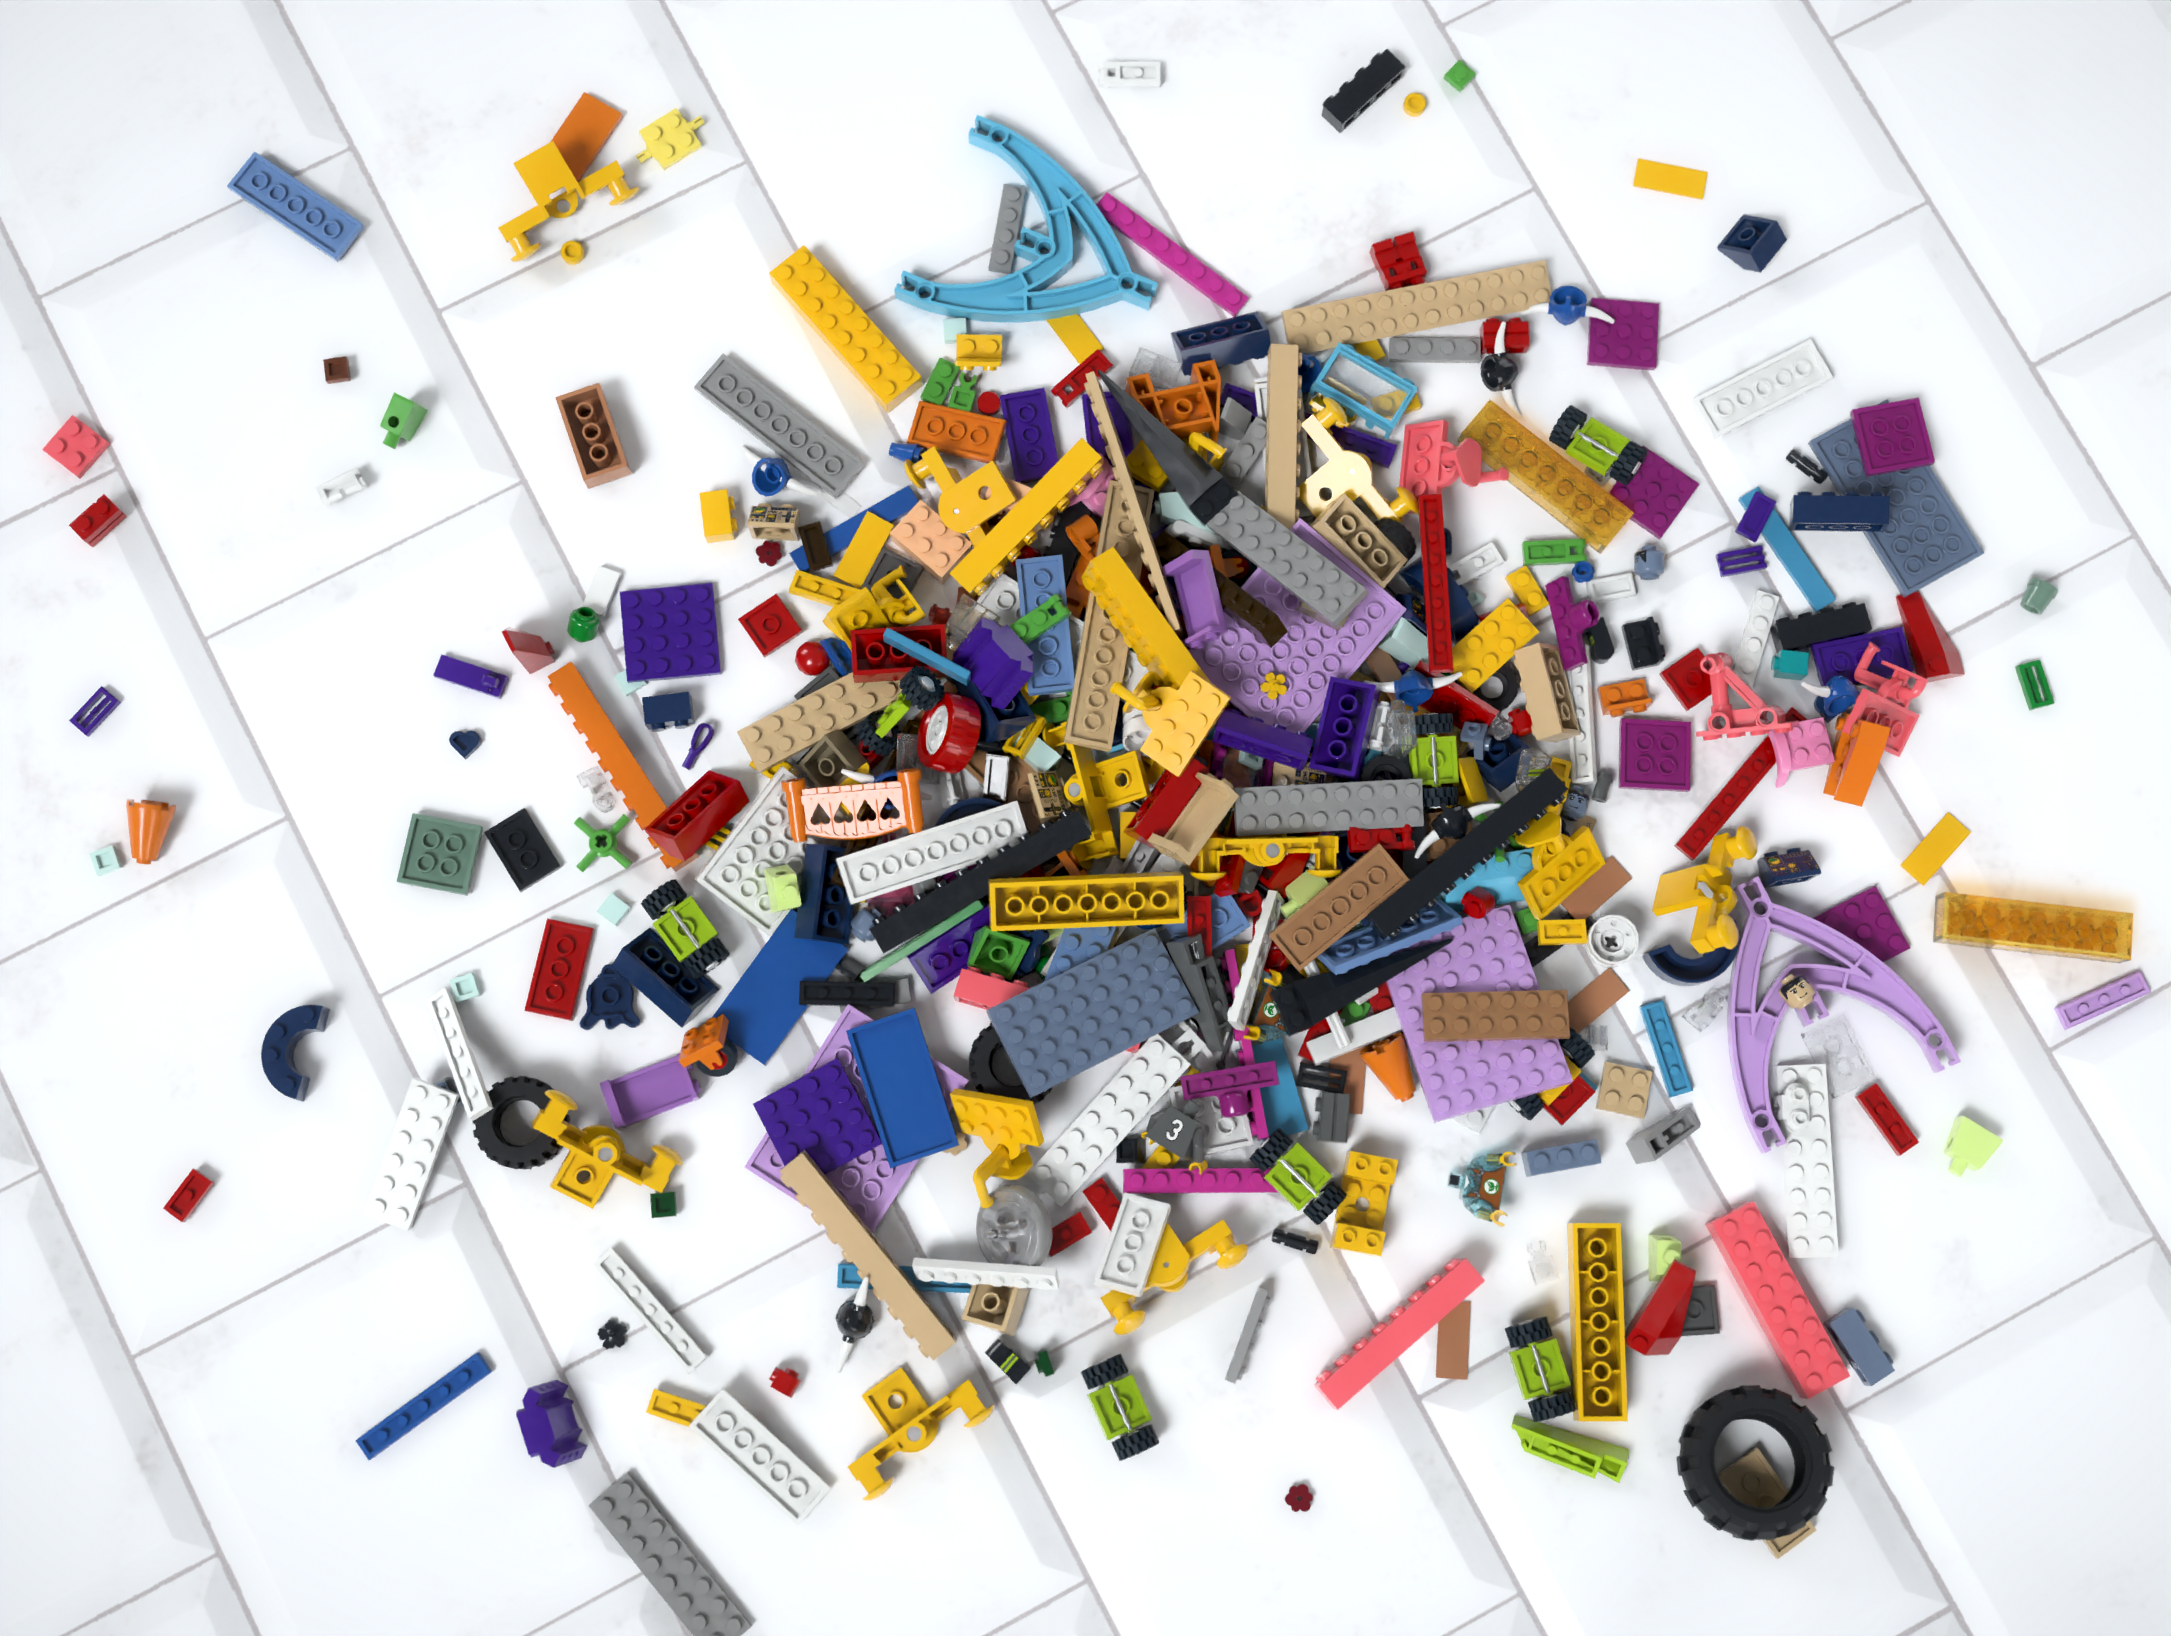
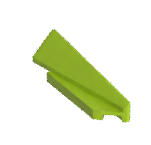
M1518 1415L1514 1416L1511 1427L1513 1430H1516L1525 1452L1594 1479L1597 1472L1620 1483L1628 1462L1629 1449L1538 1421L1534 1422L1531 1419Z

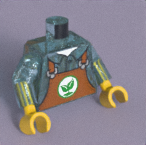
M1270 969L1269 971L1272 973L1271 978H1264V982L1268 984L1261 985L1247 1021L1248 1025H1246L1250 1032L1248 1036L1244 1035V1039L1269 1042L1278 1040L1282 1035H1288L1269 995L1271 991L1287 985L1282 979L1281 973Z
M1514 1152L1482 1155L1472 1159L1469 1165L1464 1166L1463 1175L1450 1172L1448 1176L1447 1186L1460 1189L1459 1199L1463 1201L1464 1207L1476 1218L1489 1222L1493 1221L1500 1227H1504L1505 1224L1498 1221L1499 1217L1502 1215L1508 1217V1214L1499 1209L1506 1166L1514 1167L1517 1165V1163H1509L1508 1161L1510 1155H1517Z

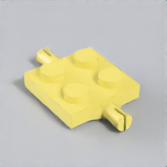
M677 108L673 109L639 130V134L644 140L647 149L635 155L641 164L652 157L658 161L663 170L668 169L702 147L695 136L694 130L705 124L704 120L699 115L694 120L688 122L682 117Z

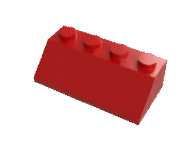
M945 624L890 627V629L947 658ZM887 628L850 630L854 683L898 681L914 666H918V668L922 666L924 670L929 669L931 675L933 673L936 675L935 678L948 677L944 673L884 642L883 634Z
M1192 758L1181 777L1175 776L1166 769L1151 790V796L1145 799L1123 832L1148 847L1155 848L1147 840L1152 833L1161 837L1167 834L1180 813L1194 796L1195 791L1202 785L1195 775L1198 772L1207 775L1210 769L1195 758Z
M709 770L644 830L670 856L686 861L750 801L739 780Z

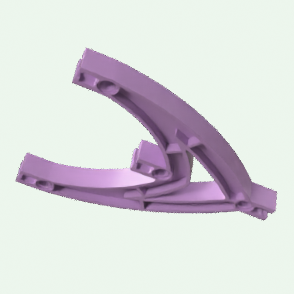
M1759 876L1747 882L1748 886L1753 885L1758 897L1753 901L1749 899L1743 889L1746 887L1745 883L1733 889L1747 916L1739 937L1738 950L1733 960L1729 983L1727 1008L1729 1056L1739 1104L1747 1127L1761 1154L1771 1151L1770 1146L1766 1145L1762 1136L1763 1131L1768 1129L1771 1131L1777 1141L1775 1142L1776 1146L1779 1147L1787 1143L1771 1110L1768 1091V1067L1774 1036L1788 1007L1779 994V989L1783 986L1780 981L1790 974H1793L1795 977L1797 975H1804L1815 989L1814 1000L1810 1003H1812L1819 1014L1817 1016L1819 1020L1829 1016V1013L1817 990L1844 995L1872 1006L1905 1029L1921 1047L1933 1073L1945 1069L1944 1065L1941 1066L1937 1057V1050H1943L1949 1060V1066L1961 1062L1947 1033L1929 1008L1894 971L1855 941L1822 922L1772 903ZM1756 903L1763 905L1765 909L1763 915H1758L1754 911ZM1770 931L1808 946L1841 966L1823 964L1788 965L1769 986L1755 1010L1759 970ZM1797 1007L1794 1008L1803 1027L1814 1023L1813 1019H1809L1805 1007L1800 1010ZM1930 1034H1934L1938 1038V1045L1936 1047L1929 1043ZM1758 1114L1764 1116L1766 1120L1763 1128L1755 1124V1117Z

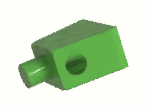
M394 392L380 424V427L388 430L383 444L396 449L401 438L410 441L428 410Z

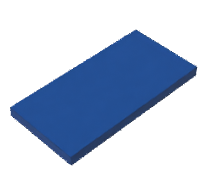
M792 909L712 1016L717 1018L724 1014L729 1020L726 1038L765 1066L809 1007L799 1005L800 981H827L835 971L837 963L849 951L842 944L794 938L797 912Z
M911 1008L846 1030L890 1168L959 1146L960 1144L916 1009Z

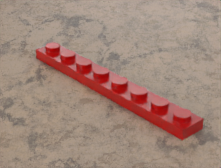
M1442 494L1418 495L1429 673L1453 672V654Z
M1793 707L1785 713L1786 722L1808 720ZM1769 735L1764 738L1674 845L1691 861L1699 855L1776 763Z

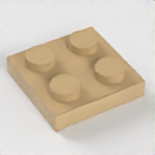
M1604 1062L1596 1109L1644 1119L1653 1072Z

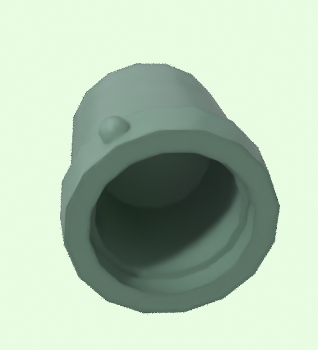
M2031 578L2027 584V589L2020 606L2033 614L2041 615L2052 599L2056 597L2058 590L2044 580Z

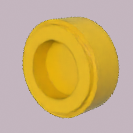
M1410 93L1406 96L1403 103L1405 113L1412 117L1420 116L1426 107V100L1419 93Z
M567 241L562 245L560 253L567 264L576 265L583 260L584 250L579 242Z

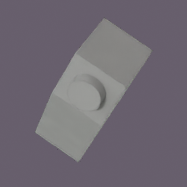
M1690 1106L1685 1107L1641 1131L1626 1142V1145L1636 1164L1656 1161L1698 1130L1700 1125Z

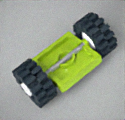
M1569 405L1554 425L1549 441L1566 450V454L1603 476L1611 469L1609 474L1611 478L1625 486L1628 485L1641 468L1648 450L1592 417L1585 424L1587 414Z
M918 666L912 667L899 682V688L902 691L898 694L895 702L892 700L885 708L883 714L881 712L870 713L857 727V734L860 735L859 739L864 741L862 743L864 746H869V751L872 752L874 750L876 755L888 756L902 740V736H900L902 733L897 730L899 727L896 723L911 706L917 705L919 710L923 708L924 711H930L944 697V686L940 685L941 681L935 678L936 675L934 673L930 674L929 669L924 670L922 666L919 668Z
M1430 713L1410 716L1411 735L1430 734L1427 735V738L1408 739L1412 779L1421 778L1422 785L1434 787L1422 789L1423 808H1441L1440 805L1442 803H1445L1446 806L1459 805L1457 786L1438 788L1441 784L1459 783L1456 736L1437 737V734L1454 732L1453 713Z
M670 880L663 886H659L658 889L653 890L651 894H648L643 899L641 905L652 920L658 919L652 925L678 961L683 962L693 977L697 979L709 973L710 970L715 969L717 965H720L722 961L727 959L726 957L730 953L720 939L715 938L719 933L693 897L689 896L686 898L687 894L677 880Z
M1278 1128L1257 1148L1249 1159L1263 1173L1276 1162L1263 1178L1297 1211H1300L1313 1198L1303 1212L1316 1225H1319L1343 1202L1347 1194L1334 1181H1331L1324 1189L1319 1191L1332 1175L1298 1142L1283 1156L1293 1141Z
M1547 1316L1527 1320L1505 1328L1511 1348L1527 1344V1347L1509 1352L1523 1400L1543 1395V1397L1528 1402L1533 1421L1548 1420L1575 1411L1576 1407L1570 1390L1553 1393V1391L1571 1386L1557 1339L1553 1338L1537 1343V1341L1553 1336Z
M1121 1354L1104 1359L1081 1371L1088 1390L1102 1384L1105 1385V1387L1087 1394L1106 1440H1110L1123 1433L1127 1434L1112 1442L1119 1461L1138 1455L1160 1443L1152 1424L1135 1430L1136 1427L1152 1420L1133 1375H1128L1115 1382L1113 1380L1129 1372Z

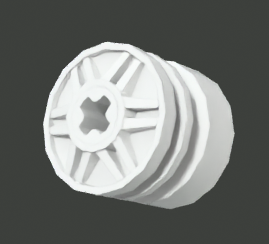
M1135 708L1130 713L1123 712V746L1129 752L1140 750L1152 731L1145 723L1142 711ZM1140 751L1141 756H1147L1145 753Z
M1608 915L1600 918L1588 929L1587 943L1584 944L1587 956L1595 964L1603 968H1614L1624 964L1635 954L1639 946V935L1636 927L1629 919L1620 915ZM1609 938H1613V945H1615V947L1611 946L1610 948H1608L1606 946L1607 941L1604 939L1608 940Z

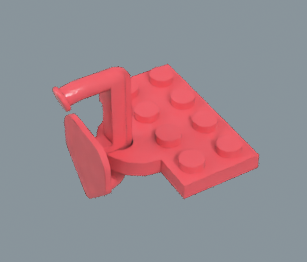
M1445 420L1405 425L1399 487L1408 489L1417 500L1418 495L1442 494V488L1453 484L1459 476L1464 484L1476 487L1479 483L1506 481L1509 478V472L1503 467L1497 471L1482 472V449L1479 443L1471 438H1466L1458 447L1447 442L1449 422ZM1411 510L1407 514H1414V512Z
M1869 642V646L1864 651L1854 672V679L1878 691L1874 693L1867 689H1862L1850 716L1846 719L1842 731L1850 735L1851 726L1857 722V719L1888 726L1891 729L1884 751L1900 757L1920 716L1908 710L1910 701L1917 698L1923 692L1928 679L1883 660L1881 661L1882 665L1894 670L1891 679L1888 680L1867 671L1874 655L1880 651L1879 647ZM1909 678L1916 680L1912 689L1907 683Z

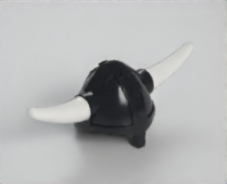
M1502 322L1496 336L1494 354L1486 356L1482 361L1480 368L1481 378L1490 391H1501L1506 405L1519 418L1521 414L1514 403L1511 384L1516 379L1520 368L1506 355L1504 346L1506 322Z
M1442 803L1440 807L1443 813L1431 822L1433 830L1421 842L1415 853V858L1418 859L1431 844L1444 837L1457 840L1462 839L1466 835L1469 822L1473 818L1484 812L1499 809L1501 804H1481L1468 809L1465 808L1464 804L1448 809L1445 803Z
M864 1277L855 1299L847 1300L841 1304L835 1317L838 1329L843 1334L836 1369L837 1373L842 1371L855 1340L866 1337L876 1323L873 1311L866 1304L868 1277Z

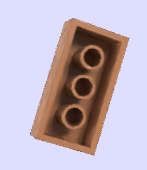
M600 383L555 397L587 488L590 489L631 475L625 452Z

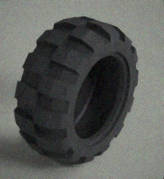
M1744 1385L1715 1395L1706 1400L1693 1412L1694 1415L1684 1425L1678 1442L1681 1444L1680 1454L1676 1459L1678 1476H1682L1686 1488L1683 1492L1691 1506H1696L1704 1515L1703 1520L1718 1531L1724 1530L1732 1534L1734 1538L1749 1541H1768L1798 1531L1805 1527L1806 1523L1813 1516L1818 1515L1827 1501L1825 1497L1827 1489L1833 1484L1834 1467L1830 1465L1829 1453L1833 1451L1827 1433L1822 1435L1815 1423L1818 1418L1806 1405L1801 1407L1793 1401L1792 1395L1776 1388L1769 1390L1761 1388L1760 1385ZM1751 1419L1763 1422L1780 1433L1791 1449L1795 1466L1794 1479L1786 1496L1773 1507H1754L1739 1501L1726 1490L1718 1477L1714 1461L1715 1446L1722 1431L1732 1421Z

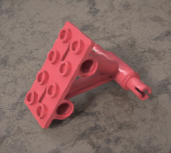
M1722 652L1711 653L1701 660V669L1710 674L1713 706H1711V716L1708 719V729L1696 732L1697 737L1703 736V740H1715L1722 738V734H1727V738L1745 736V732H1750L1751 736L1769 733L1770 729H1774L1775 733H1785L1793 731V727L1799 725L1798 720L1786 722L1785 713L1781 707L1776 705L1768 706L1731 669L1733 659L1728 654ZM1727 683L1752 708L1732 710V704H1729ZM1768 711L1774 716L1773 722L1767 719ZM1721 716L1726 720L1725 727L1720 723Z

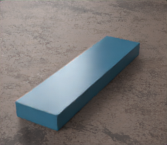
M887 628L884 632L883 638L887 644L960 683L968 685L971 679V672L890 628Z
M1661 1000L1640 1006L1639 1009L1668 1097L1671 1098L1693 1091L1664 1001Z

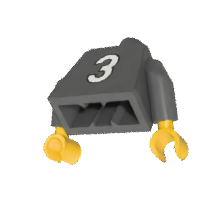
M1188 1099L1182 1110L1170 1106L1152 1114L1147 1125V1131L1143 1132L1141 1137L1143 1139L1150 1138L1149 1145L1156 1142L1184 1160L1190 1162L1193 1160L1194 1162L1190 1164L1189 1170L1194 1171L1198 1166L1200 1169L1199 1174L1201 1175L1208 1167L1205 1161L1204 1124L1195 1119L1201 1106Z

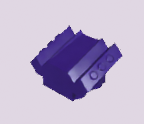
M983 617L953 653V662L971 672V681L979 688L981 695L990 697L991 706L1000 709L1006 708L1034 673V663L1032 662L1034 653L1008 625L1000 627L995 621Z
M558 1380L529 1387L522 1400L524 1408L517 1410L516 1413L528 1455L531 1458L540 1456L541 1462L552 1468L581 1459L588 1446L578 1441L583 1429L579 1428L573 1412L572 1404L574 1401L564 1397L569 1385Z

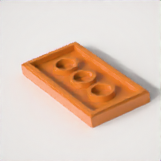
M585 92L551 140L555 143L577 182L582 179L623 118L622 113Z
M919 401L906 443L919 444L920 447L926 450L933 446L940 447L941 451L939 453L988 464L992 460L996 461L1007 422L995 417Z

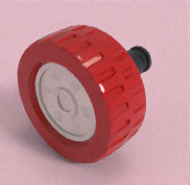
M945 692L944 697L930 711H925L917 737V753L920 762L925 767L955 774L965 768L975 750L985 753L1004 754L1002 747L1006 740L987 743L980 732L981 715L977 703L970 698Z

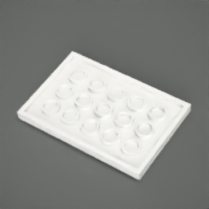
M782 766L695 878L702 886L768 936L773 934L790 910L771 913L764 869L787 864L796 873L800 893L806 844H826L839 847L843 841L809 835L807 836V841L793 842L790 833L786 793L782 791L781 781L797 777ZM818 804L812 816V822L816 825L821 822L828 824L830 823V817ZM837 810L835 820L838 823H842L844 820L852 822Z

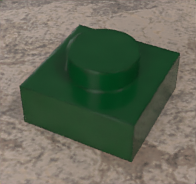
M676 1192L650 1194L652 1218L677 1216Z
M1047 1350L1037 1353L1039 1358L1035 1359L1039 1374L1044 1372L1045 1377L1053 1375L1054 1371Z

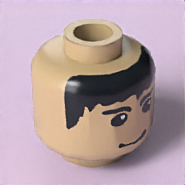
M1790 974L1780 981L1783 986L1780 987L1779 994L1790 1008L1797 1007L1800 1010L1814 1000L1815 989L1804 975H1797L1795 977L1793 974Z

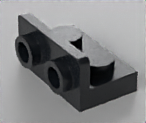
M1653 616L1643 621L1623 624L1621 626L1632 671L1658 666L1663 662L1665 648L1659 642L1660 629L1658 623L1654 622Z

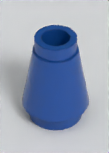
M891 443L889 448V456L903 462L909 459L913 464L921 460V454L925 452L924 448L920 447L919 444Z

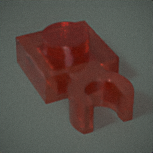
M933 604L928 614L932 625L947 624L953 621L954 617L953 613L949 612V608L943 609L938 607L937 604Z

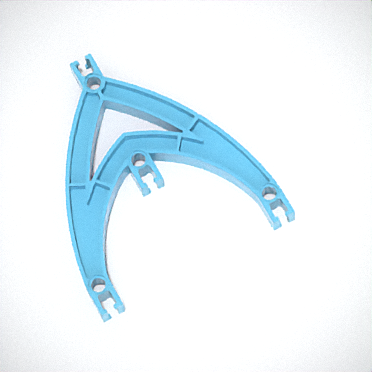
M977 115L975 128L971 127L968 133L969 144L997 155L1023 179L1041 209L1048 237L1023 227L1021 230V240L1017 239L1014 245V255L1033 263L1014 273L990 281L972 284L935 283L903 270L901 274L902 283H897L894 289L895 298L922 310L944 316L1000 323L1034 322L1093 311L1121 300L1149 311L1152 297H1145L1139 294L1137 290L1149 292L1155 297L1158 283L1132 272L1112 228L1084 189L1054 159L1029 140L1004 125ZM979 130H982V131L988 133V136H985V135H982V134H979V133H976V132H979ZM997 137L1004 139L1001 142L994 141ZM1070 216L1093 249L1105 275L1072 286L1044 290L1072 268L1073 239ZM1025 240H1026V241L1032 243L1033 245H1035V247H1034V248H1030V247L1021 245V243L1024 244V242H1025ZM1041 249H1048L1050 252L1048 254H1041L1039 251ZM1125 283H1129L1133 287L1131 289H1125L1122 287V285ZM908 284L914 287L915 291L910 292L901 289V286L905 287ZM923 292L931 294L928 298H922L920 295Z

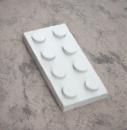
M1124 1193L1094 1280L1096 1286L1142 1297L1172 1208L1170 1204Z

